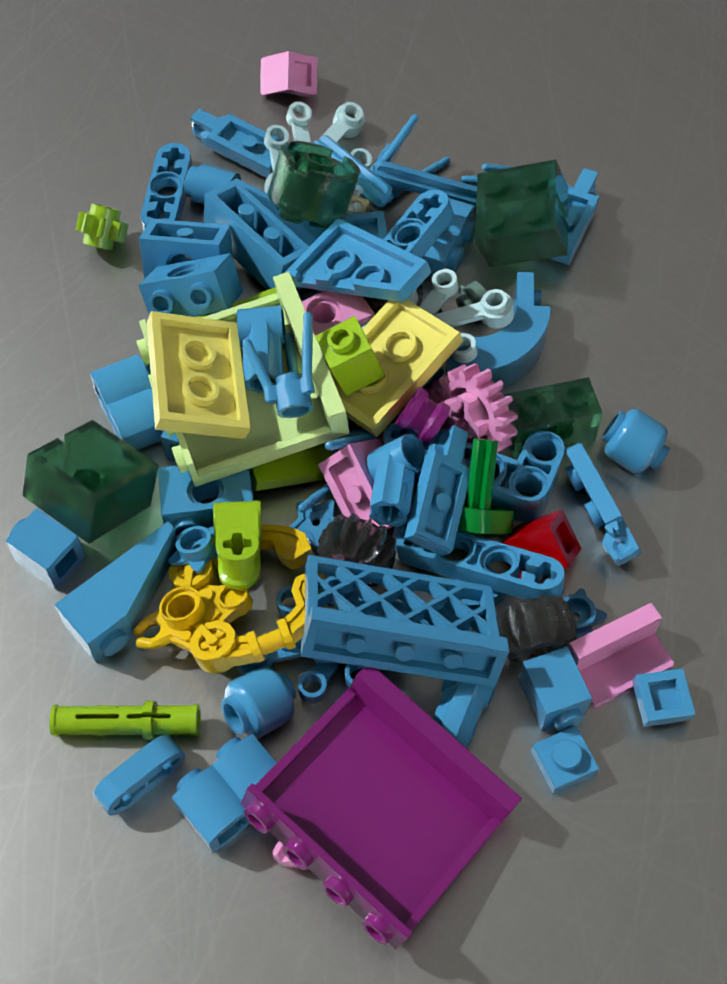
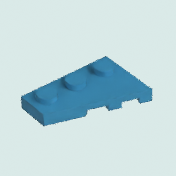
M339 218L284 272H290L295 287L404 302L432 273L426 260Z

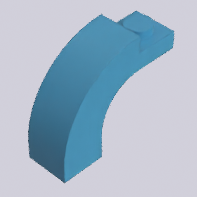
M517 272L514 291L515 315L512 322L495 334L474 337L478 353L471 362L459 363L451 355L446 360V375L448 374L447 372L463 364L468 367L476 363L479 366L480 372L486 369L491 370V381L494 383L502 380L504 389L522 379L534 367L544 348L551 306H541V290L534 289V272ZM461 346L460 348H458V350L464 351L469 349L470 347Z

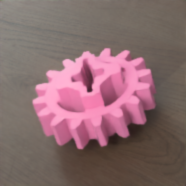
M476 363L468 367L463 364L447 372V375L439 379L442 387L435 390V395L441 402L451 407L441 427L451 428L455 425L468 432L467 442L473 444L474 438L498 441L497 453L503 452V450L513 444L510 438L517 435L518 432L510 424V422L518 418V415L510 411L508 407L513 398L512 396H504L501 390L504 385L502 380L496 383L491 381L492 372L490 369L480 372L479 366Z

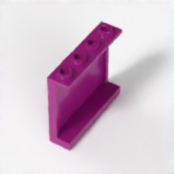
M364 667L356 675L347 691L256 785L252 783L246 789L240 804L245 808V817L258 831L264 834L269 831L284 845V854L295 866L302 870L309 868L324 882L322 888L333 902L344 908L348 905L363 919L362 926L364 930L375 941L382 945L389 943L396 950L413 933L412 930L499 824L514 810L522 798L376 668Z

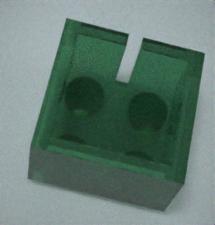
M556 159L478 173L475 243L489 267L568 255V223L565 219L568 218V185Z
M91 420L64 434L63 441L56 438L27 454L22 496L90 544L151 506L159 464L94 420Z

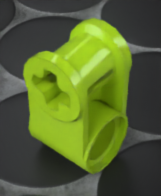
M261 501L214 502V538L218 555V575L220 581L224 586L233 590L248 589L257 583L261 574Z

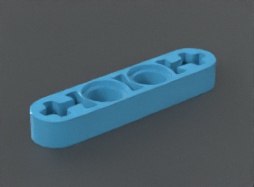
M408 523L394 529L392 538L395 556L406 565L460 581L492 586L494 591L534 603H552L559 599L564 592L565 572L563 566L552 557L457 531L453 549H463L468 555L462 560L450 561L443 555L430 553V550L404 539ZM498 560L505 561L512 566L509 571L501 574L492 573L486 568L490 563ZM520 569H526V572L522 571V578L519 579ZM543 576H548L551 578L546 579L543 584L535 582L540 581L543 578Z

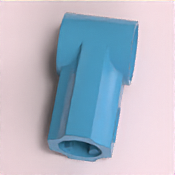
M282 305L237 310L238 335L240 346L243 348L245 388L257 393H264L248 358L243 341L245 339L252 341L272 385H276L275 379L284 374L282 345L286 344L284 339L286 329Z
M405 434L374 449L368 454L367 466L374 480L369 517L379 525L399 527L408 523L415 475L421 473L426 449L422 442L413 434Z
M444 679L441 689L443 694L433 719L468 749L483 707L488 708L496 685L495 687Z

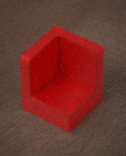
M563 509L515 526L512 534H508L501 542L552 557L561 563L563 569L571 565L582 549ZM520 569L519 579L522 578V571L526 572V569Z

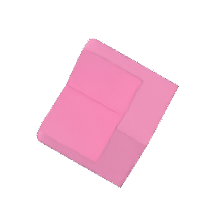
M286 51L261 58V95L272 96L289 93L304 97L316 96L318 57Z

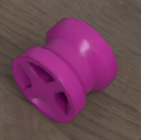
M419 387L401 410L395 424L402 429L410 428L416 432L417 438L422 443L427 444L441 428L451 407L444 402H434L429 398L428 391Z

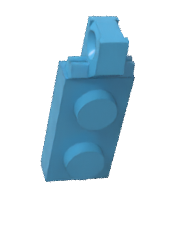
M199 108L190 117L192 134L201 139V142L208 148L266 178L273 172L270 152L264 144L265 131L230 113L226 117L221 116L217 118ZM275 136L271 137L275 141H282ZM287 143L285 148L287 161L292 156V146Z
M583 168L574 187L570 185L561 186L534 239L532 253L570 265L598 207L600 195L594 193L598 172Z
M455 425L446 430L438 431L435 443L429 446L425 454L404 539L440 556L450 554L453 551L469 482L470 468L467 467V460L463 458L469 433Z
M577 443L567 448L565 452L572 465L564 469L576 492L585 488L591 501L584 504L595 527L599 528L605 525L606 533L602 542L604 550L617 566L641 555L638 544L582 443Z

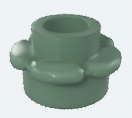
M476 281L466 287L461 285L458 288L460 296L456 298V304L460 308L478 303L487 291Z

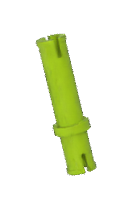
M145 700L143 705L125 706L53 705L49 716V729L52 736L142 735L144 740H154L157 735L167 734L199 736L201 728V709L199 704L157 705L155 700Z

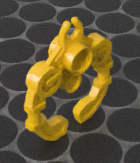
M262 524L260 550H276L283 565L290 569H297L306 564L308 555L314 556L305 533L284 525ZM218 557L209 560L200 574H196L189 565H171L169 567V579L173 584V588L162 598L159 610L142 619L133 629V635L138 637L135 641L136 647L156 649L174 644L191 652L200 668L211 674L226 672L233 666L254 662L259 663L265 660L264 655L287 647L288 650L296 647V643L303 637L305 630V573L300 574L294 579L291 592L296 606L286 617L277 620L278 629L257 637L254 630L246 633V635L237 636L230 623L238 617L245 615L251 609L253 599L248 589L233 590L224 585L217 586L219 583L217 571ZM160 626V632L155 637H141L150 627Z

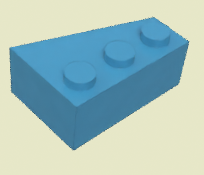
M235 179L205 193L204 223L230 225L233 258L264 288L269 290L275 287L273 276L283 274L326 229L313 223V216L303 211L297 215L279 206V199L239 179ZM296 287L297 291L302 289V287Z

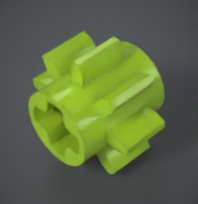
M92 203L90 212L79 211L75 230L85 233L84 244L112 250L114 241L125 242L129 224L119 221L120 210Z

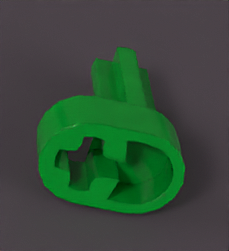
M473 439L466 505H463L458 526L460 531L478 534H512L515 510L491 506L498 441Z

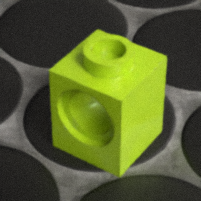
M356 316L315 336L330 370L346 396L386 377Z

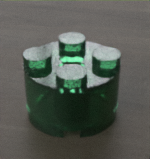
M290 141L288 149L284 144L281 145L267 195L270 201L280 208L279 216L283 220L300 224L304 219L328 228L337 218L345 220L360 175L359 166L345 155L342 162L332 158L333 150L328 147L305 141Z

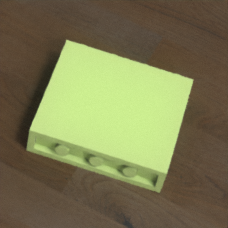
M290 272L273 276L276 293L202 317L237 323L238 309L282 305L286 333L293 335L298 373L302 374V333L305 309ZM143 319L139 323L144 338L137 340V345L146 366L150 364L147 323ZM314 332L312 378L315 392L310 394L313 410L310 413L296 418H281L277 415L276 404H266L264 393H257L256 391L246 389L250 430L245 439L166 431L168 437L177 435L180 445L172 447L174 458L180 474L189 471L195 487L350 434L346 410ZM282 345L283 369L285 374L288 373L285 345ZM240 346L241 358H242V366H243V348H241V346ZM150 374V375H148V378H149V381H150V384H151V387H152L151 374Z

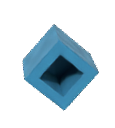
M38 508L27 518L18 521L12 528L9 537L5 540L15 562L55 590L86 558L78 536Z
M568 646L522 663L518 681L541 731L554 726L559 731L566 730L583 721V716L586 715L592 697Z

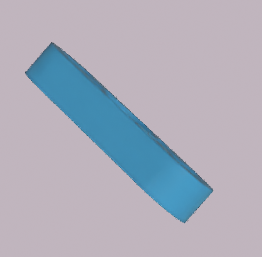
M169 143L162 146L156 153L141 210L143 230H145L151 219L160 218V210L165 213L164 220H181L186 200L184 182L187 172L192 166L190 150L183 144ZM176 161L174 172H170L169 166ZM164 187H174L177 189L170 196L157 194Z
M430 190L418 196L383 240L422 258L454 217L448 195L441 190ZM410 235H420L413 242L407 244L401 243L404 238Z

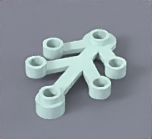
M303 102L292 103L286 116L288 124L292 127L298 160L290 170L285 153L289 140L287 129L280 125H272L267 129L264 138V144L270 152L273 172L266 179L264 189L265 193L279 199L280 202L300 199L311 192H317L318 195L343 191L351 186V184L315 155L316 149L311 146L308 130L311 109ZM353 102L340 105L336 110L332 125L323 135H328L337 143L343 137H356L361 132L365 122L362 108ZM294 113H299L304 118H298L294 115ZM277 136L282 141H275L271 137ZM363 148L352 150L351 154L355 158L362 160L365 163L364 165L370 168L372 163L370 152ZM310 172H333L328 180H304ZM333 183H340L343 188H337ZM280 185H284L289 189H284Z
M441 269L432 276L433 289L420 305L422 309L451 327L482 320L483 324L489 328L499 329L509 325L515 315L512 298L499 289L486 292L478 303L436 314L447 298L455 295L459 288L457 276L450 269ZM443 282H450L448 285H440ZM417 290L407 298L414 304L418 301ZM367 323L361 325V328L363 329ZM461 333L463 342L458 348L461 346H469L470 348L464 351H459L457 348L453 352L452 357L459 363H468L477 356L476 341L472 335Z

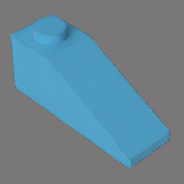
M169 521L54 604L65 627L96 663L103 657L112 656L125 647L129 638L133 636V629L142 620L171 566L168 559L177 551L175 545L177 537L174 527Z

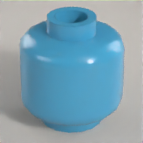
M636 408L629 410L627 413L620 410L611 420L601 437V440L606 442L604 446L605 454L634 474L643 472L649 466L656 470L670 450V447L664 444L668 434L667 428Z
M259 666L232 680L227 685L224 699L221 702L222 713L229 727L238 735L245 734L249 736L253 734L256 738H261L286 724L292 718L294 713L293 699L296 698V690L286 674H278L268 666Z

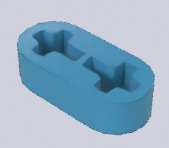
M170 735L157 737L102 779L93 792L94 797L108 815H117L128 809L175 772L183 763L185 753Z

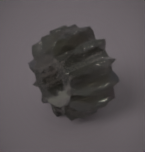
M352 513L349 518L344 515H337L333 522H329L326 529H323L316 551L319 557L392 569L396 561L394 557L397 552L395 549L397 540L392 535L387 534L386 526H377L372 523L371 518L368 520L361 519L355 513ZM369 582L366 585L377 587L378 584Z
M541 595L532 599L527 597L524 601L512 602L509 607L502 608L497 613L500 637L507 638L509 647L507 658L513 662L527 661L567 647L570 642L578 638L575 629L577 624L574 612H571L569 603L559 596L548 597Z

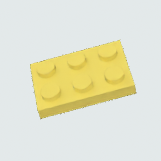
M408 299L404 302L388 300L363 328L386 377L346 396L328 366L346 410L347 417L376 438L399 414L413 393L419 387H423L463 342L459 331Z
M151 311L147 320L155 430L245 439L250 430V421L237 323Z

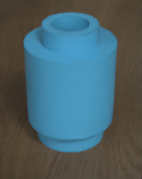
M201 164L199 167L193 165L188 170L185 178L184 193L186 196L191 197L193 202L204 205L205 193L235 179L241 180V176L239 173L206 164Z

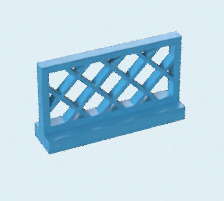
M308 555L305 565V630L301 641V657L495 687L509 654L507 638L500 637L492 586ZM318 574L334 576L342 583L331 587ZM369 582L381 584L388 591L379 595L366 584ZM353 591L366 603L355 607L343 596ZM413 591L427 592L435 599L426 603ZM459 598L480 601V607L473 611L462 603ZM399 599L413 611L403 615L390 603ZM329 603L335 609L323 608L322 606ZM446 607L460 619L451 623L437 611ZM377 611L383 617L372 616L370 614ZM424 619V620H426L430 625L420 624V623H417V622H419L420 620ZM468 627H471V628L474 629L477 633H475V632L463 631V630H465V629L468 628Z

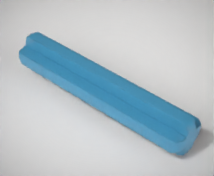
M323 135L320 140L314 141L315 155L377 207H384L387 202H392L394 198L392 187L331 137Z
M378 161L374 169V173L390 186L418 194H423L430 190H441L448 195V198L474 205L476 210L483 209L487 199V191L483 188L387 161Z

